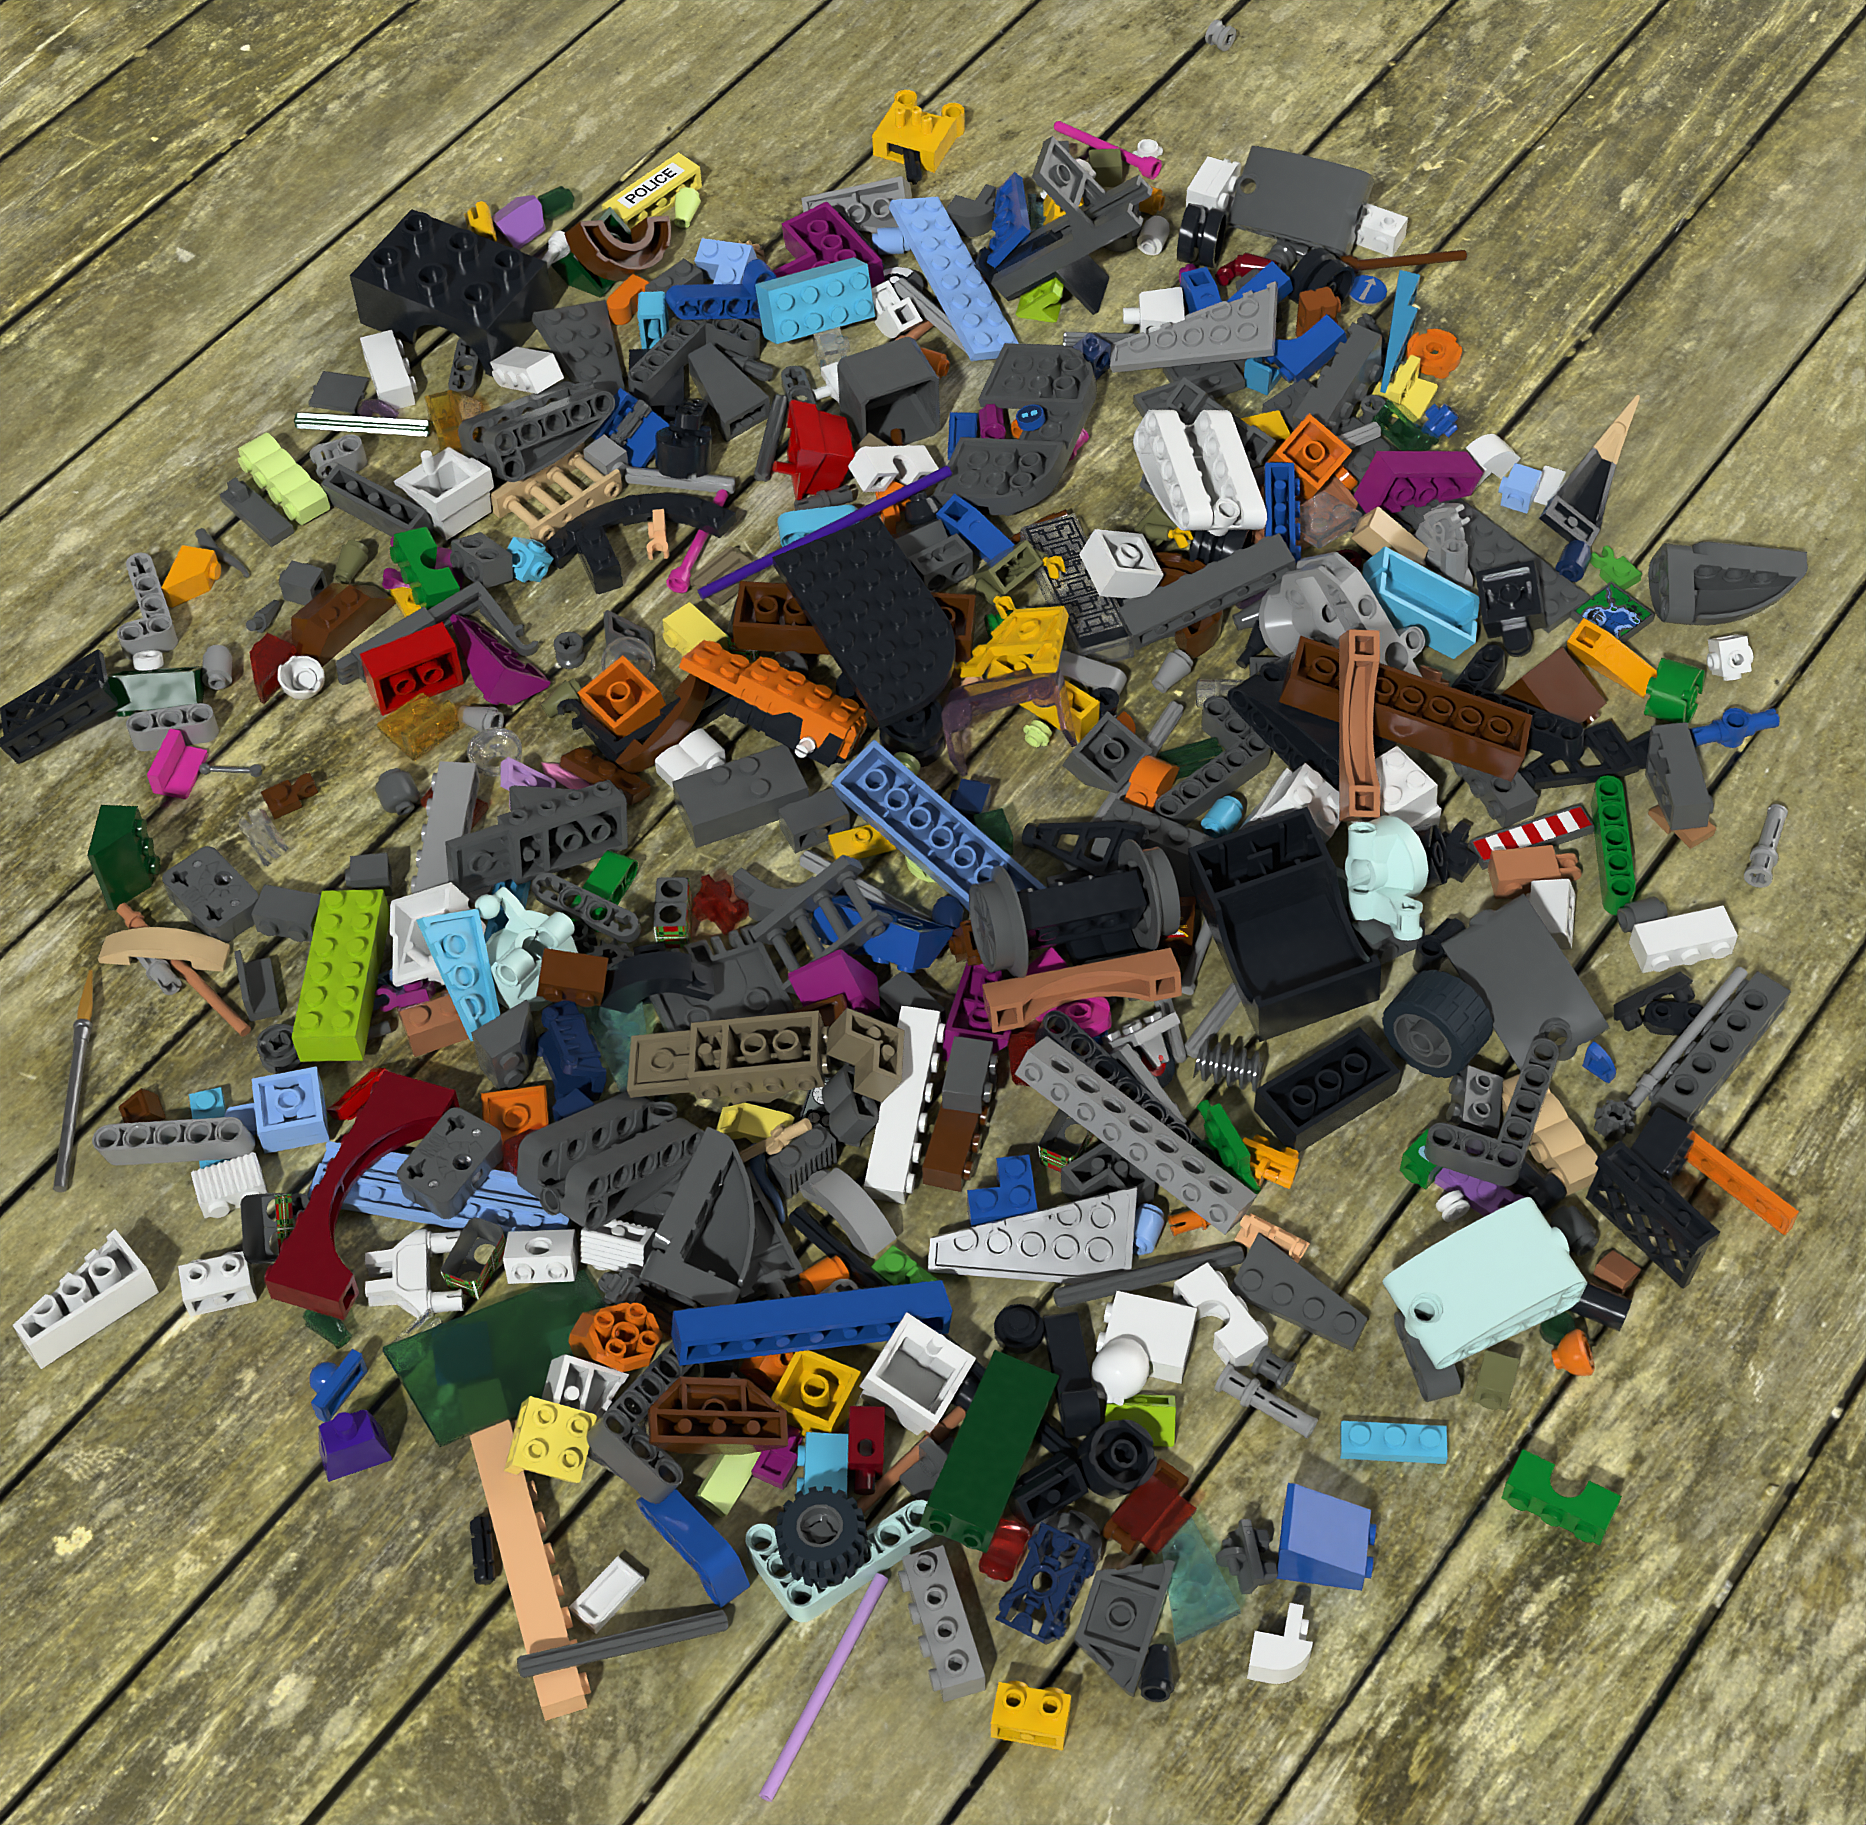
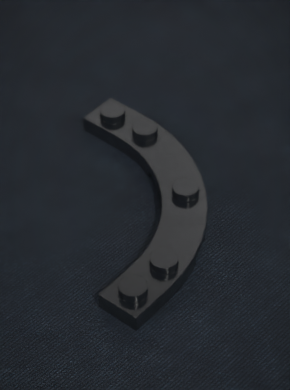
M673 493L628 495L625 498L599 505L567 522L543 545L546 547L545 551L553 557L550 565L561 569L578 553L575 533L577 531L601 525L605 533H607L608 527L621 522L623 526L648 522V517H653V510L664 509L665 521L689 525L721 538L737 522L736 513L712 502L688 495Z

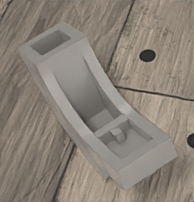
M836 1167L832 1171L823 1168L813 1173L806 1182L799 1186L803 1197L830 1213L843 1228L852 1246L872 1258L897 1238L874 1201L850 1176Z

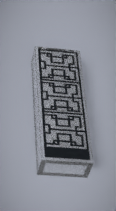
M1075 513L1021 527L1020 542L1028 540L1032 547L1048 554L1049 558L1060 556L1064 561L1066 572L1058 571V579L1049 577L1046 566L1038 567L1032 573L1048 607L1064 606L1069 614L1064 642L1069 652L1104 664L1134 657V645L1121 623L1118 611L1120 606L1116 598L1099 596L1079 555L1088 540Z

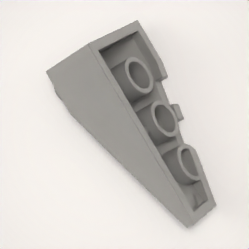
M903 176L807 196L801 199L803 213L827 201L838 213L844 212L858 231L877 233V228L899 227L889 210L890 202L897 199H911L912 194L910 183Z

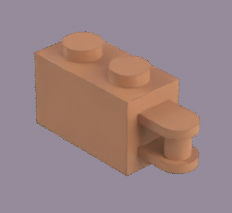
M1553 845L1491 851L1488 873L1495 899H1515L1523 893L1526 896L1527 893H1531L1532 881L1569 879L1572 882L1578 880L1582 874L1581 870L1576 867L1578 862L1577 856L1573 853L1555 855Z

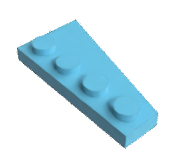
M473 909L417 919L418 926L470 1041H473L471 1032L500 1015L479 910Z

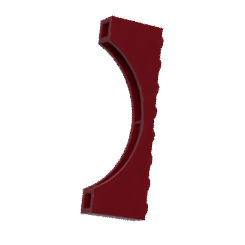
M384 1070L379 1081L374 1082L372 1085L370 1097L364 1107L359 1108L355 1123L350 1132L344 1134L341 1147L335 1158L329 1160L326 1173L320 1184L314 1186L311 1200L307 1207L298 1214L292 1233L283 1240L280 1254L274 1264L269 1265L266 1270L264 1280L271 1299L345 1320L359 1295V1290L353 1273L343 1264L335 1247V1229L343 1202L353 1185L374 1163L406 1144L424 1139L446 1111L451 1108H460L456 1090Z

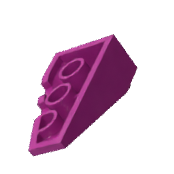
M452 613L450 620L474 683L484 694L483 698L494 705L504 703L512 706L549 687L551 682L538 668L531 663H527L525 666L516 658L519 654L513 649H508L504 645L497 643L499 638L475 620Z
M966 962L944 1029L942 1061L949 1062L954 1036L993 1042V1054L1008 1046L1012 1029L992 1032L985 1012L982 984L1002 981L1001 970L989 972L984 964L968 966Z

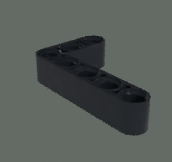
M1486 645L1479 649L1451 687L1532 715L1527 748L1567 762L1579 760L1584 754V730L1581 724L1494 693L1505 677L1504 650L1498 645Z

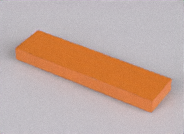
M1692 1131L1690 1139L1694 1141V1144L1686 1157L1688 1162L1781 1234L1786 1235L1793 1228L1799 1211Z

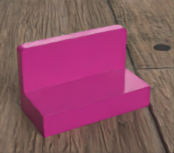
M169 729L147 773L153 793L187 799L200 774L199 766L205 763L208 757L207 750L186 746L181 731Z

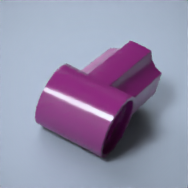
M986 404L984 408L979 410L981 438L1006 439L1002 408H998L996 404Z

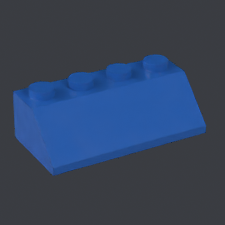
M848 895L833 896L831 901L848 930L862 921ZM866 900L872 912L878 910L892 916L893 921L885 927L886 929L882 934L869 939L852 954L864 955L865 953L871 955V960L882 964H889L891 962L897 964V969L900 971L915 973L916 969L929 968L949 941V938L953 935L954 929ZM821 907L815 909L811 926L817 936L821 938V943L830 946L839 938Z

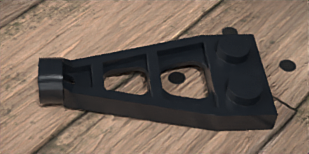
M1607 721L1584 729V748L1591 749L1601 763V766L1582 768L1577 761H1563L1571 773L1554 776L1548 765L1560 759L1545 754L1526 766L1524 770L1518 772L1535 792L1540 789L1596 783L1600 777L1607 775L1619 779L1639 772L1641 763L1612 722Z
M1029 822L1024 827L1022 833V844L1025 847L1039 849L1089 876L1100 878L1118 870L1119 851L1121 844L1125 840H1134L1143 850L1150 833L1146 827L1123 822L1039 824ZM1062 834L1079 835L1073 852L1057 847ZM1109 838L1111 841L1102 861L1096 862L1084 855L1090 839Z

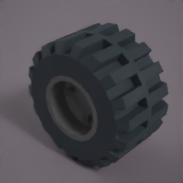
M815 1486L808 1488L809 1493L803 1495L802 1491L794 1494V1502L790 1500L785 1502L783 1505L784 1512H779L776 1518L778 1525L775 1526V1536L783 1566L786 1571H791V1575L795 1580L799 1581L803 1577L804 1584L812 1587L814 1582H819L820 1588H828L827 1582L834 1581L835 1586L842 1584V1577L846 1575L850 1579L855 1575L854 1566L862 1567L864 1563L863 1555H867L868 1536L862 1509L858 1508L857 1501L853 1497L847 1499L846 1492L840 1489L833 1493L832 1487L824 1486L823 1491H817Z

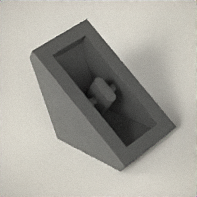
M609 610L603 613L609 662L616 661L622 655L628 660L651 658L654 655L652 632Z

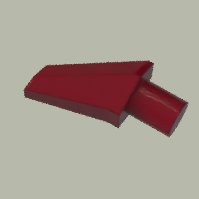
M1236 259L1222 266L1216 272L1215 278L1220 285H1227L1235 276Z

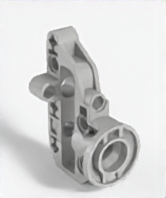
M1338 552L1302 558L1298 561L1296 570L1286 572L1282 576L1281 583L1270 587L1263 596L1259 609V627L1265 644L1276 656L1282 658L1293 652L1300 636L1339 649V636L1349 629L1380 631L1379 663L1387 665L1385 661L1386 652L1388 655V666L1422 677L1412 659L1424 648L1425 637L1423 632L1418 627L1394 629L1362 574Z

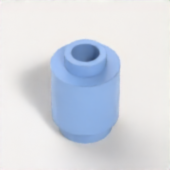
M899 227L877 228V233H872L873 250H878V255L904 254V251H910V247Z
M1144 1203L1136 1209L1133 1254L1144 1255L1153 1252L1163 1229L1164 1213L1152 1204Z

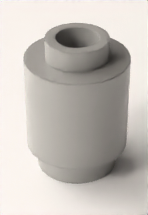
M213 645L208 647L203 655L202 682L211 689L220 690L232 683L233 657L228 648L222 645Z

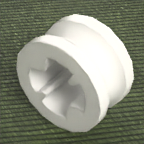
M1459 1190L1447 1193L1436 1203L1437 1210L1443 1212L1442 1218L1445 1222L1459 1219L1470 1209L1469 1203L1463 1200L1464 1195Z

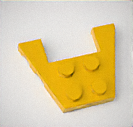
M1064 606L1015 609L991 632L993 638L987 644L978 645L971 651L973 657L966 664L961 661L956 666L957 674L960 678L982 677L995 656L1008 655L1015 657L1021 654L1034 655L1028 664L1033 674L1056 673L1069 617L1067 610Z

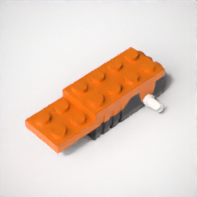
M703 640L682 657L679 665L680 669L732 695L725 715L731 718L735 717L745 725H751V728L758 732H765L766 736L795 750V754L798 757L804 758L807 756L828 768L835 763H846L849 754L857 748L861 736L868 725L865 716L867 710L859 707L856 701L842 698L834 694L827 686L816 685L806 680L803 674L789 671L779 666V663L771 658L760 656L751 664L744 656L731 654L714 641Z

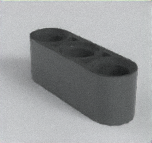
M1401 1311L1395 1312L1394 1322L1396 1331L1424 1401L1430 1402L1460 1394L1461 1383L1455 1365L1452 1364L1443 1369H1436L1420 1344V1340L1411 1336L1406 1331L1403 1313ZM1416 1314V1317L1422 1321L1429 1320L1423 1314Z

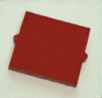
M1152 1475L1111 1518L1114 1523L1130 1534L1132 1541L1138 1540L1157 1555L1197 1512V1508L1178 1495L1176 1488L1170 1489Z

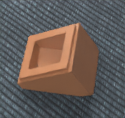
M1612 1250L1597 1263L1593 1275L1622 1294L1640 1273L1641 1269Z

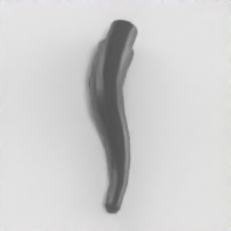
M204 528L196 530L195 536L202 549L214 550L217 561L233 566L241 571L244 577L249 578L250 574L242 563L219 548Z

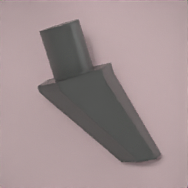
M273 600L257 611L253 618L246 622V628L249 631L263 633L280 607L279 601Z

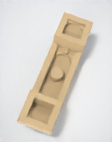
M164 927L134 928L106 936L98 961L104 964L130 965L133 957L191 961L193 970L224 972L230 952V945L213 937L188 930Z

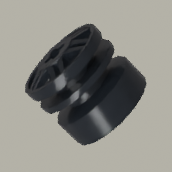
M1195 530L1193 533L1194 539L1191 540L1189 549V561L1194 562L1198 560L1207 565L1231 556L1236 550L1246 549L1251 546L1253 530H1229L1224 536H1215L1208 530Z

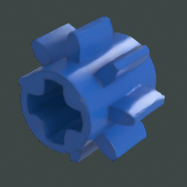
M1434 403L1425 412L1426 417L1429 419L1424 424L1436 437L1439 438L1444 433L1449 438L1458 429L1455 421L1459 417L1446 403L1440 408Z

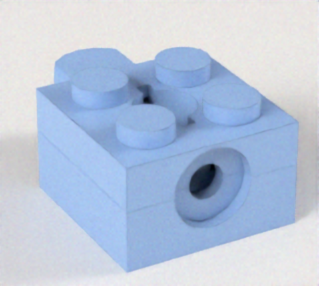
M317 1067L251 1079L254 1103L229 1107L224 1116L238 1118L252 1135H258L265 1154L330 1141L324 1089Z

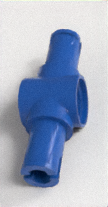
M1730 708L1723 713L1722 719L1714 720L1712 724L1691 728L1689 731L1694 747L1717 742L1725 747L1736 748L1741 746L1745 737L1752 736L1760 730L1778 727L1780 720L1778 713L1775 714L1776 710L1774 708L1755 714H1750L1738 708Z

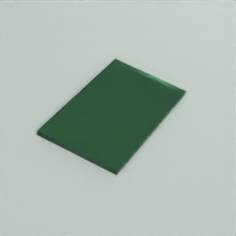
M581 1270L576 1272L575 1281L547 1283L383 1347V1352L429 1428L435 1442L439 1447H442L518 1416L521 1403L529 1396L542 1399L551 1361L564 1354L574 1357L568 1340L580 1315L583 1312L607 1307L586 1272Z

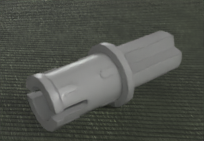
M137 957L146 969L148 979L155 981L164 994L173 995L179 991V986L182 984L181 980L173 974L169 963L165 959Z

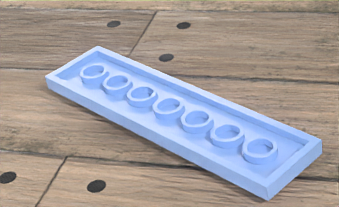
M939 197L891 200L889 210L970 360L997 359L1004 343L1019 344L981 273L975 268V262Z

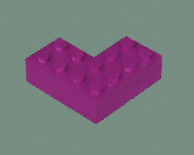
M827 201L781 223L785 247L795 257V260L773 270L777 278L854 257L868 264L871 289L885 282L882 260Z

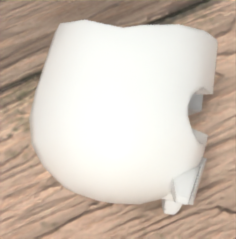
M1119 1338L1109 1341L1099 1351L1092 1363V1377L1098 1389L1097 1394L1099 1398L1105 1399L1107 1403L1113 1402L1123 1406L1124 1400L1133 1397L1141 1391L1147 1381L1150 1368L1148 1355L1140 1344L1131 1339Z

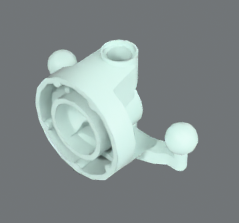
M501 887L493 895L485 894L480 896L475 903V909L479 910L480 917L483 919L496 917L500 911V905L509 919L505 928L492 934L486 943L497 1001L506 1008L511 1009L527 1000L531 1011H539L552 1003L543 997L536 996L544 948L578 953L571 936L575 930L574 924L567 915L561 912H555L548 916L532 910H525L519 900L507 888Z

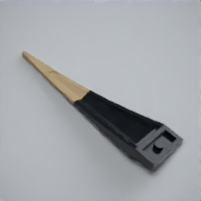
M1636 395L1551 496L1539 517L1542 522L1569 543L1574 540H1581L1591 547L1601 529L1610 486L1629 426L1640 399L1639 395Z

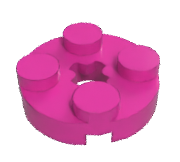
M1104 997L1080 999L1048 1010V1012L1057 1010L1065 1013L1091 1038L1100 1035L1112 1026L1110 1005ZM1049 1029L1051 1032L1057 1034V1032L1053 1029Z

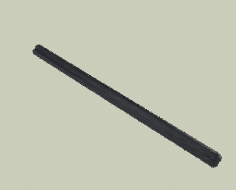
M797 1207L790 1213V1223L829 1258L838 1256L845 1264L849 1275L863 1288L890 1286L884 1278L803 1207ZM942 1334L946 1339H948L949 1341L953 1342L954 1344H956L957 1346H959L960 1348H962V1347H961L957 1342H955L949 1335H947V1334ZM975 1359L966 1376L968 1378L972 1376L980 1384L986 1368ZM1042 1419L1035 1439L1054 1456L1061 1452L1068 1459L1070 1458L1075 1462L1078 1449L1047 1421Z

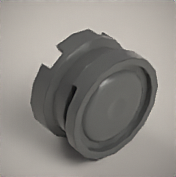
M275 1024L264 1029L258 1036L256 1048L262 1065L268 1072L280 1074L295 1071L303 1063L298 1058L291 1038L293 1026Z

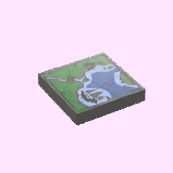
M1612 581L1574 608L1570 615V618L1580 624L1583 618L1608 631L1623 644L1653 622L1655 617L1653 612Z

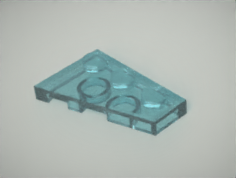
M1192 1517L1161 1531L1160 1539L1163 1560L1175 1561L1168 1592L1176 1645H1179L1241 1614V1610Z

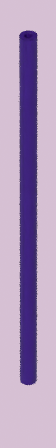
M946 465L697 589L698 594L703 600L773 565L772 557L852 526L952 476V472Z

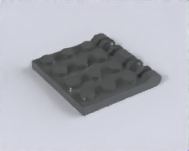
M754 925L740 928L741 937L737 930L728 933L729 942L733 947L729 951H726L718 936L711 937L710 939L715 955L712 954L705 939L683 946V952L691 954V963L713 968L715 995L709 1001L677 993H659L649 996L665 1032L690 1030L691 1023L787 1014V1012L795 1010L787 992L783 991L781 987L783 983L764 944L754 940L749 931ZM678 948L670 950V952H680Z

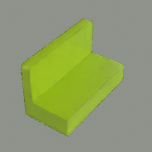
M1136 1394L1124 1400L1123 1406L1105 1401V1423L1122 1419L1132 1420L1148 1431L1154 1442L1152 1446H1174L1175 1396Z

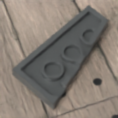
M1258 1232L1230 1287V1291L1235 1297L1240 1296L1244 1302L1353 1352L1367 1324V1317Z

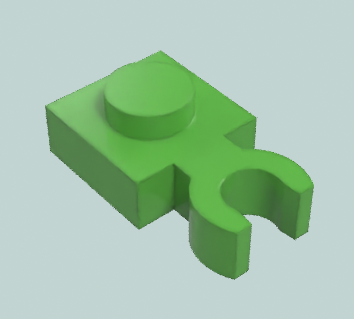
M1603 547L1601 554L1603 557L1598 556L1595 552L1591 554L1590 563L1595 568L1601 569L1599 576L1607 584L1612 581L1622 590H1626L1641 581L1642 573L1624 556L1616 559L1610 547Z

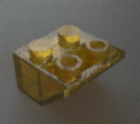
M453 390L424 396L429 421L440 452L450 447L459 453H464L458 436L459 426L464 420L485 412L482 402ZM475 428L473 431V439L478 436V428Z

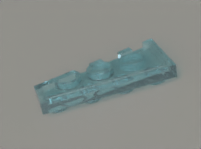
M639 1001L629 1013L603 1008L598 1005L591 1007L582 1006L620 1094L627 1091L631 1036L647 1034L643 1001Z

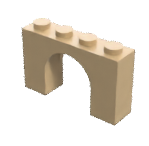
M1380 507L1374 508L1359 519L1351 539L1372 556L1383 547H1387L1423 567L1425 566L1426 562L1424 559L1429 548Z

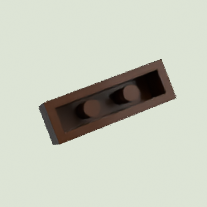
M985 1102L981 1114L945 1109L941 1103L922 1166L923 1184L962 1192L964 1181H970L974 1168V1161H971L972 1154L978 1153L981 1146L982 1134H979L980 1126H986L988 1122L990 1107L985 1106Z

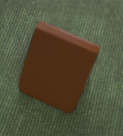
M143 1088L139 1089L118 1107L124 1123L163 1121L166 1118L158 1095Z

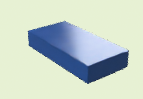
M950 412L948 460H950L960 437L977 438L978 413Z

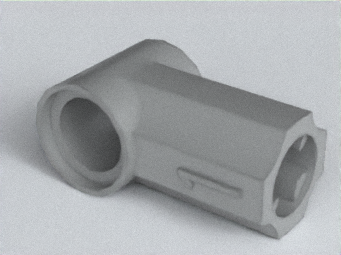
M1448 539L1444 541V545L1441 547V572L1436 574L1468 590L1473 587L1472 574L1468 568V545L1464 540Z

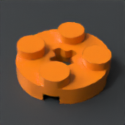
M1427 329L1425 334L1419 335V332L1410 337L1406 348V358L1408 360L1410 355L1421 358L1420 373L1443 379L1449 376V372L1458 367L1461 360L1462 347L1461 345L1459 347L1456 343L1457 338L1453 334L1441 329ZM1433 350L1438 351V354H1432Z

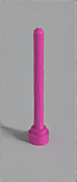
M1056 121L1053 125L1057 132L1095 149H1119L1115 145L1061 121ZM1120 148L1121 160L1138 167L1142 176L1151 180L1158 176L1162 166L1161 160L1152 156L1141 158Z
M720 489L712 503L723 507L728 497V492ZM698 530L680 567L673 569L666 580L669 589L677 593L687 592L691 584L689 579L691 577L690 571L709 533Z

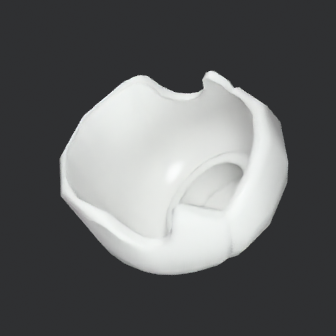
M291 656L284 665L280 664L278 667V681L284 692L294 699H309L315 696L324 685L325 674L323 668L317 660L309 656Z

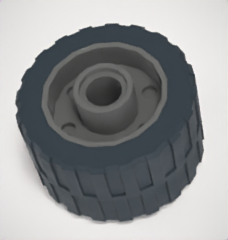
M1437 970L1421 971L1415 975L1385 1008L1384 1016L1382 1017L1385 1036H1387L1389 1044L1394 1048L1399 1057L1404 1059L1411 1067L1419 1070V1072L1437 1078H1451L1454 1075H1458L1487 1043L1493 1032V1021L1490 1017L1489 1009L1484 1004L1480 995L1460 978Z

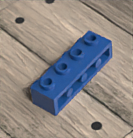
M1265 462L1264 505L1267 512V521L1264 527V537L1280 533L1294 557L1295 563H1298L1301 560V546H1296V541H1300V523H1295V518H1300V501H1295V496H1299L1300 479L1294 478V463Z

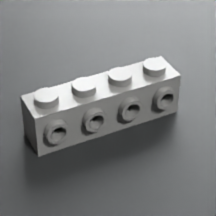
M944 1545L903 1556V1570L898 1571L899 1582L903 1593L910 1592L913 1603L908 1604V1610L912 1624H919L922 1631V1636L918 1637V1643L923 1658L930 1657L933 1669L928 1670V1675L933 1691L940 1690L943 1703L985 1691V1674Z

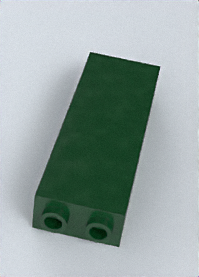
M994 1350L928 1499L919 1525L920 1527L928 1529L933 1534L942 1535L962 1543L967 1548L976 1549L987 1554L1050 1403L1059 1375Z

